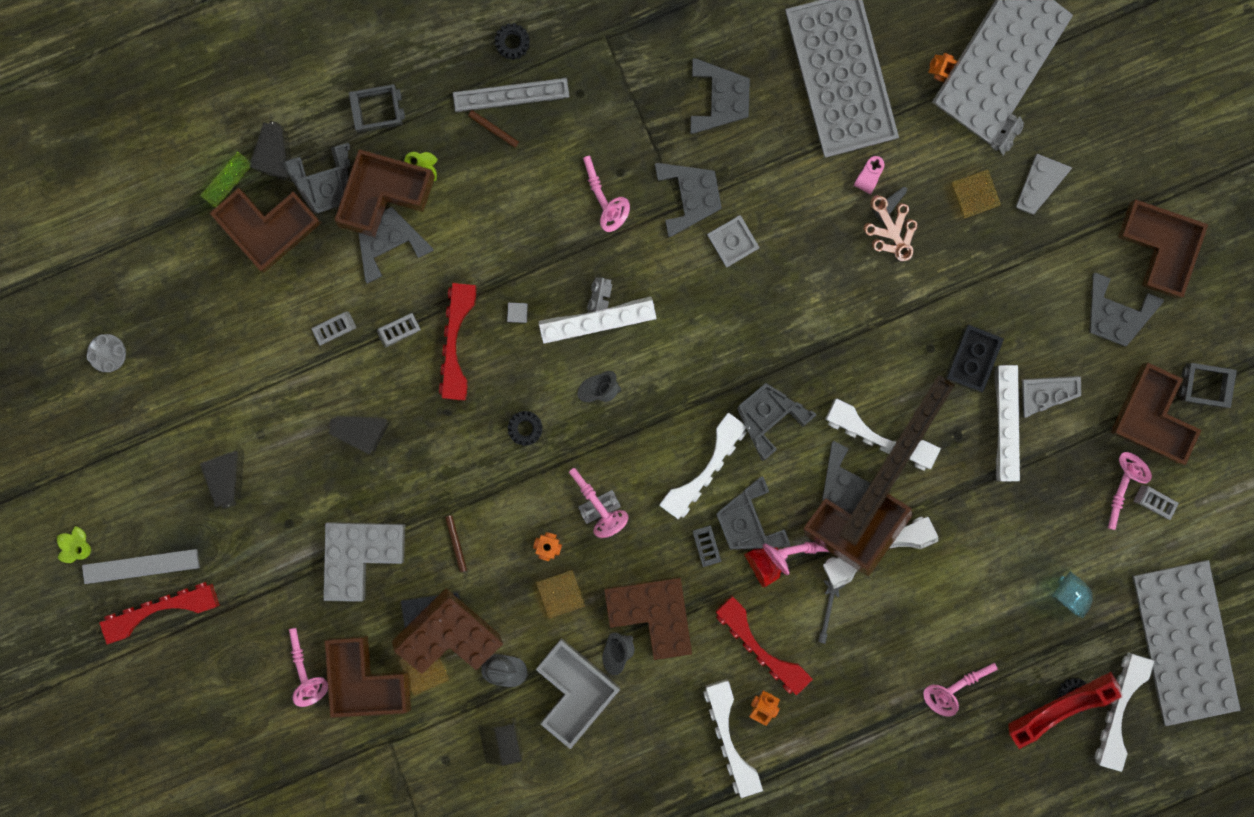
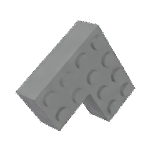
M326 523L324 601H364L366 563H404L405 524Z
M562 638L536 668L540 674L564 693L541 721V725L571 749L620 691V687Z

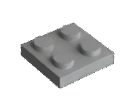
M741 215L707 234L726 268L759 249L757 242Z

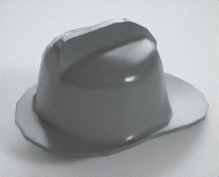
M606 371L586 379L578 388V398L583 402L595 400L611 401L617 393L621 392V387L616 381V374L613 371Z
M616 632L609 635L602 657L604 667L609 674H620L624 669L626 661L634 655L635 648L631 635H620Z
M493 654L481 666L484 679L494 685L516 687L521 685L527 676L525 663L521 659L512 656Z

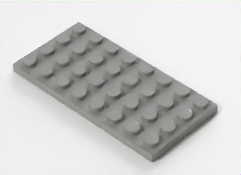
M818 0L785 9L824 158L898 139L895 120L863 0Z
M995 0L932 103L986 143L992 145V141H995L1008 120L1007 117L1011 116L1073 15L1054 0Z
M1209 560L1133 575L1150 659L1154 661L1152 672L1164 726L1240 711Z

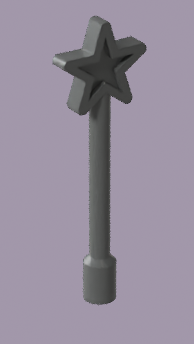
M824 580V583L828 586L825 594L830 593L818 642L826 644V632L834 594L839 597V589L845 587V584L833 589L831 582Z

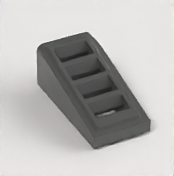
M902 187L886 199L888 202L886 208L888 214L892 212L905 195L906 187ZM873 209L872 212L877 217V219L882 223L883 220L880 214Z
M711 525L692 530L703 567L721 562ZM709 532V536L698 538V535ZM707 540H711L712 542L710 544H706L703 546L700 545L701 542ZM710 547H713L714 549L713 551H709L706 553H703L702 551L703 549H707ZM713 554L716 555V558L705 561L704 557Z

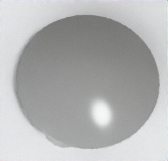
M99 335L88 346L87 360L98 371L113 372L119 369L125 361V346L114 335Z

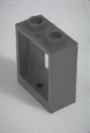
M394 84L349 92L357 133L403 125L402 120L405 119L404 109L399 106V101L402 100L400 89H396ZM392 93L396 119L364 125L360 98Z
M1186 363L1182 370L1184 381L1179 389L1180 401L1231 408L1237 370ZM1195 369L1223 373L1219 401L1191 397Z

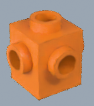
M944 53L943 56L935 55L930 62L928 73L935 75V80L945 82L957 61L954 60V56Z
M546 532L545 535L541 534L540 538L536 537L533 549H537L535 554L539 555V559L550 561V558L554 559L555 555L559 556L562 545L559 544L560 539L556 538L557 535ZM545 544L551 545V549L549 551H546L544 549Z
M763 690L759 697H754L751 703L753 709L749 717L767 726L780 710L777 707L780 699Z

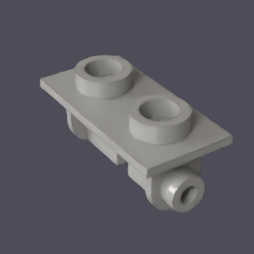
M1013 114L1010 117L1008 116V120L1002 129L1006 131L1005 134L1000 132L996 140L992 141L993 144L990 147L996 151L999 148L1003 156L1006 151L1011 149L1016 135H1019L1023 130L1024 123L1020 116L1018 119Z
M595 277V281H593L591 286L592 297L587 306L588 313L608 309L609 301L603 300V296L610 298L613 285L611 280Z
M613 490L597 497L607 512H612L621 507ZM591 501L578 506L586 524L601 517Z

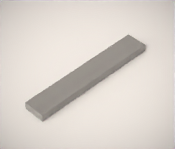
M567 78L453 92L455 112L564 99L569 98Z
M197 549L82 565L84 584L200 568Z

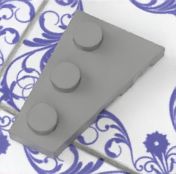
M1036 154L1015 208L1032 215L1035 214L1070 172L1072 167Z
M1081 377L1022 379L1023 417H1029L1054 405L1080 397Z

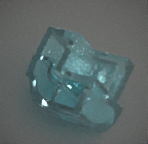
M1070 571L1066 577L1061 576L1057 582L1060 585L1052 596L1076 616L1083 619L1093 603V594L1091 588Z

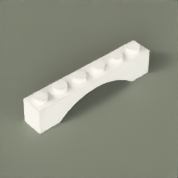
M647 297L595 312L539 321V326L544 344L656 319L652 298Z
M1018 365L995 366V389L998 407L996 481H1020Z
M834 399L825 420L829 421V426L835 429H839L840 426L846 429V434L854 438L856 435L863 437V442L871 446L875 443L881 446L879 450L890 454L896 442L882 438L872 432L860 419L853 406ZM921 440L909 460L915 462L914 466L923 471L926 468L931 469L941 448Z
M727 413L716 428L715 449L706 468L691 482L671 489L659 505L677 519L680 516L684 518L690 510L688 505L691 501L695 503L702 494L699 491L703 485L707 487L712 481L711 474L714 470L717 472L724 464L722 460L726 455L730 456L736 448L734 443L737 439L741 441L746 435V426L730 413Z
M919 517L913 521V524L905 526L890 548L913 547L923 549L938 542V535L929 517ZM836 557L828 559L826 564L823 565L833 589L851 582L857 572V569Z
M1127 653V656H1124L1122 660V674H1119L1117 677L1122 698L1111 703V711H1108L1105 722H1107L1105 730L1101 732V746L1097 748L1095 753L1096 763L1100 766L1121 772L1123 770L1127 757L1121 731L1123 712L1132 694L1150 678L1154 661L1149 658Z
M728 679L705 685L707 690L703 692L706 702H711L713 708L709 710L712 721L716 720L718 727L715 728L718 739L722 738L724 745L721 746L724 757L728 756L730 764H727L730 776L734 775L736 782L732 783L735 793H740L741 798L762 792L763 789L756 769L748 765L740 757L730 739L729 714L734 698Z

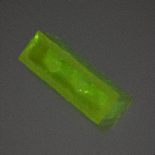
M237 152L200 196L216 208L253 164L241 153Z

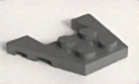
M693 59L692 77L712 78L711 116H691L690 134H696L748 118L750 78L704 61Z
M349 143L331 147L336 164L335 168L309 176L305 175L300 157L282 162L283 167L314 214L340 206L349 179Z
M655 163L658 181L678 178L685 214L683 217L665 220L668 237L674 236L722 209L715 171Z
M392 207L383 212L375 237L359 233L364 275L367 284L383 277L374 258L410 241L418 258L434 251Z
M1094 272L1092 274L1089 333L1126 347L1161 306L1164 299L1148 293L1144 298L1140 311L1134 310L1104 298L1110 278Z
M767 383L737 407L762 462L777 450L764 434L782 418L790 413L804 427L816 416L813 411H808L800 403L791 401L785 394Z
M832 441L822 500L824 501L826 498L852 515L871 483L840 467L848 448Z
M763 476L716 513L730 550L763 548L764 544H768L773 548L791 546L785 529L769 536L764 534L751 501L754 498L769 493Z

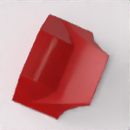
M764 548L752 549L744 554L762 588L780 578L782 571L771 560Z

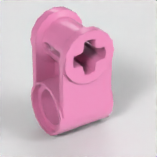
M878 156L871 157L860 172L854 186L871 195L884 169L883 159ZM875 161H877V165L880 168H876L875 170H873L872 165L870 163H874Z

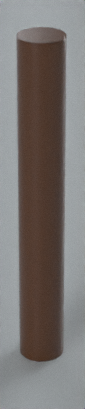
M470 111L468 117L514 148L518 146L519 141L475 111Z
M446 516L445 520L459 571H467L453 516Z

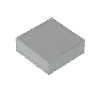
M508 303L507 322L527 323L528 304Z

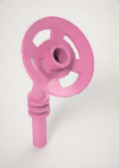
M584 157L583 160L589 176L588 182H591L589 185L592 186L591 190L594 191L603 209L600 219L601 228L606 232L615 231L626 220L630 210V203L624 197H617L608 204L601 190L602 185H599L601 182L598 181L599 177L596 176L591 157ZM607 221H614L613 224L606 225Z
M1124 452L1119 457L1124 475L1116 495L1113 496L1115 500H1112L1114 504H1111L1113 508L1108 529L1112 530L1116 529L1119 512L1123 508L1121 505L1124 504L1122 501L1125 500L1123 496L1130 479L1140 483H1148L1152 478L1151 471L1145 462L1129 452ZM1126 459H1129L1135 463L1127 462Z
M575 468L571 469L569 473L581 488V492L586 496V499L591 501L601 515V519L594 526L593 532L595 536L606 538L619 532L626 525L628 514L624 510L607 512L595 495L596 492L593 491L591 485L585 482Z
M805 542L801 545L780 548L778 551L768 544L763 545L768 556L785 575L789 574L785 561L788 558L787 555L800 552L810 554L829 552L816 542Z
M291 628L289 629L293 649L291 654H293V662L296 664L301 685L295 690L292 699L295 705L305 707L316 703L326 694L328 682L324 678L308 680L303 664L304 658L302 656L304 655L301 653L303 650L300 649L297 629ZM303 697H311L309 699L302 700Z
M993 663L977 672L972 671V674L964 675V678L947 689L939 685H929L924 690V699L927 705L936 713L948 717L953 716L959 708L953 693L967 684L970 686L971 683L978 682L980 678L998 670V668ZM930 694L934 695L937 703L932 700Z

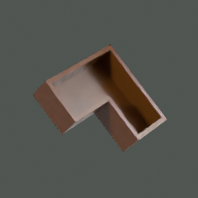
M359 149L334 221L340 228L375 237L387 202L424 212L435 175L431 169Z
M240 188L234 191L210 213L263 273L322 223L294 191L266 216Z
M1135 199L1129 203L1118 238L1154 250L1142 287L1179 299L1185 295L1209 224Z
M1142 363L1110 433L1179 465H1186L1202 430L1167 414L1183 379L1150 363Z
M887 494L860 540L854 546L839 537L851 514L825 498L803 528L805 536L869 577L911 519L912 508Z
M680 576L604 588L610 628L648 622L654 660L692 654Z
M447 588L391 641L394 652L421 674L448 648L477 670L503 645L500 634Z
M368 636L338 637L325 640L330 718L401 714L411 710L408 672L371 674Z

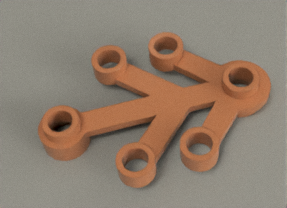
M880 195L874 196L871 199L870 205L872 209L880 214L887 229L876 227L872 223H866L863 230L868 235L891 238L895 245L885 244L882 240L875 239L872 242V248L876 251L883 250L894 253L895 257L900 261L909 260L913 255V247L910 243L913 233L917 229V222L913 219L905 221L904 226L907 230L902 241L900 232L905 216L909 212L908 205L899 203L896 206L898 214L894 224L886 210L887 200ZM880 200V204L875 206V202ZM905 206V210L900 212V208ZM913 222V227L909 228V223ZM869 226H872L871 232L867 231ZM881 242V246L876 248V244ZM905 248V253L901 254V250Z

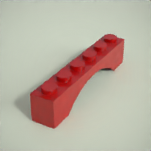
M452 283V287L448 289V299H451V305L447 306L446 318H449V326L445 325L444 337H447V345H443L442 354L446 356L445 364L441 365V375H444V380L439 385V394H442V398L466 400L468 381L458 363L456 341L462 321L475 306L476 285Z
M204 582L195 585L196 589L190 592L187 588L178 591V596L171 598L169 594L160 597V602L155 604L149 601L140 604V609L134 610V607L125 609L120 616L116 617L115 613L105 616V621L100 622L106 644L129 637L134 628L143 619L156 611L180 608L200 613L220 606L213 584L207 585Z
M732 595L715 611L718 614L716 616L718 621L722 625L726 623L731 628L729 632L736 639L740 637L744 641L742 645L750 653L754 651L758 655L756 660L763 667L767 665L771 669L769 673L776 680L780 678L785 683L783 688L789 694L793 692L797 696L813 680L798 663L777 659L760 647L750 632L745 608Z
M1109 672L1009 723V734L1017 747L1021 749L1036 741L1051 727L1069 716L1090 708L1106 706L1122 698L1121 688L1113 674Z

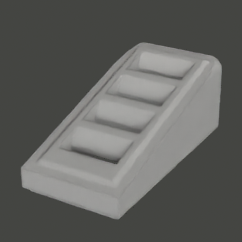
M347 311L311 329L320 346L356 329L350 313ZM335 321L337 322V324H338V326H339V328H340V330H341L340 332L338 331V329H337V327H336V325H335V323H334ZM327 325H330L334 335H331ZM321 328H323V330H324V332H325V334H326V336H327L326 339H324V337H323V335H322V333H321V330H320Z
M413 313L379 328L377 334L384 348H387L419 332L421 329ZM409 320L413 328L412 330H409L405 321ZM399 324H402L406 333H402ZM391 328H395L398 334L397 337H395ZM385 331H388L391 340L388 341L384 333Z
M1141 485L1134 499L1135 503L1168 520H1171L1179 504L1145 485ZM1153 496H1155V498H1154L1152 504L1150 505V502H1151ZM1162 499V502H1161L1159 508L1157 509V506H1158L1160 500ZM1167 502L1170 503L1166 512H1163Z

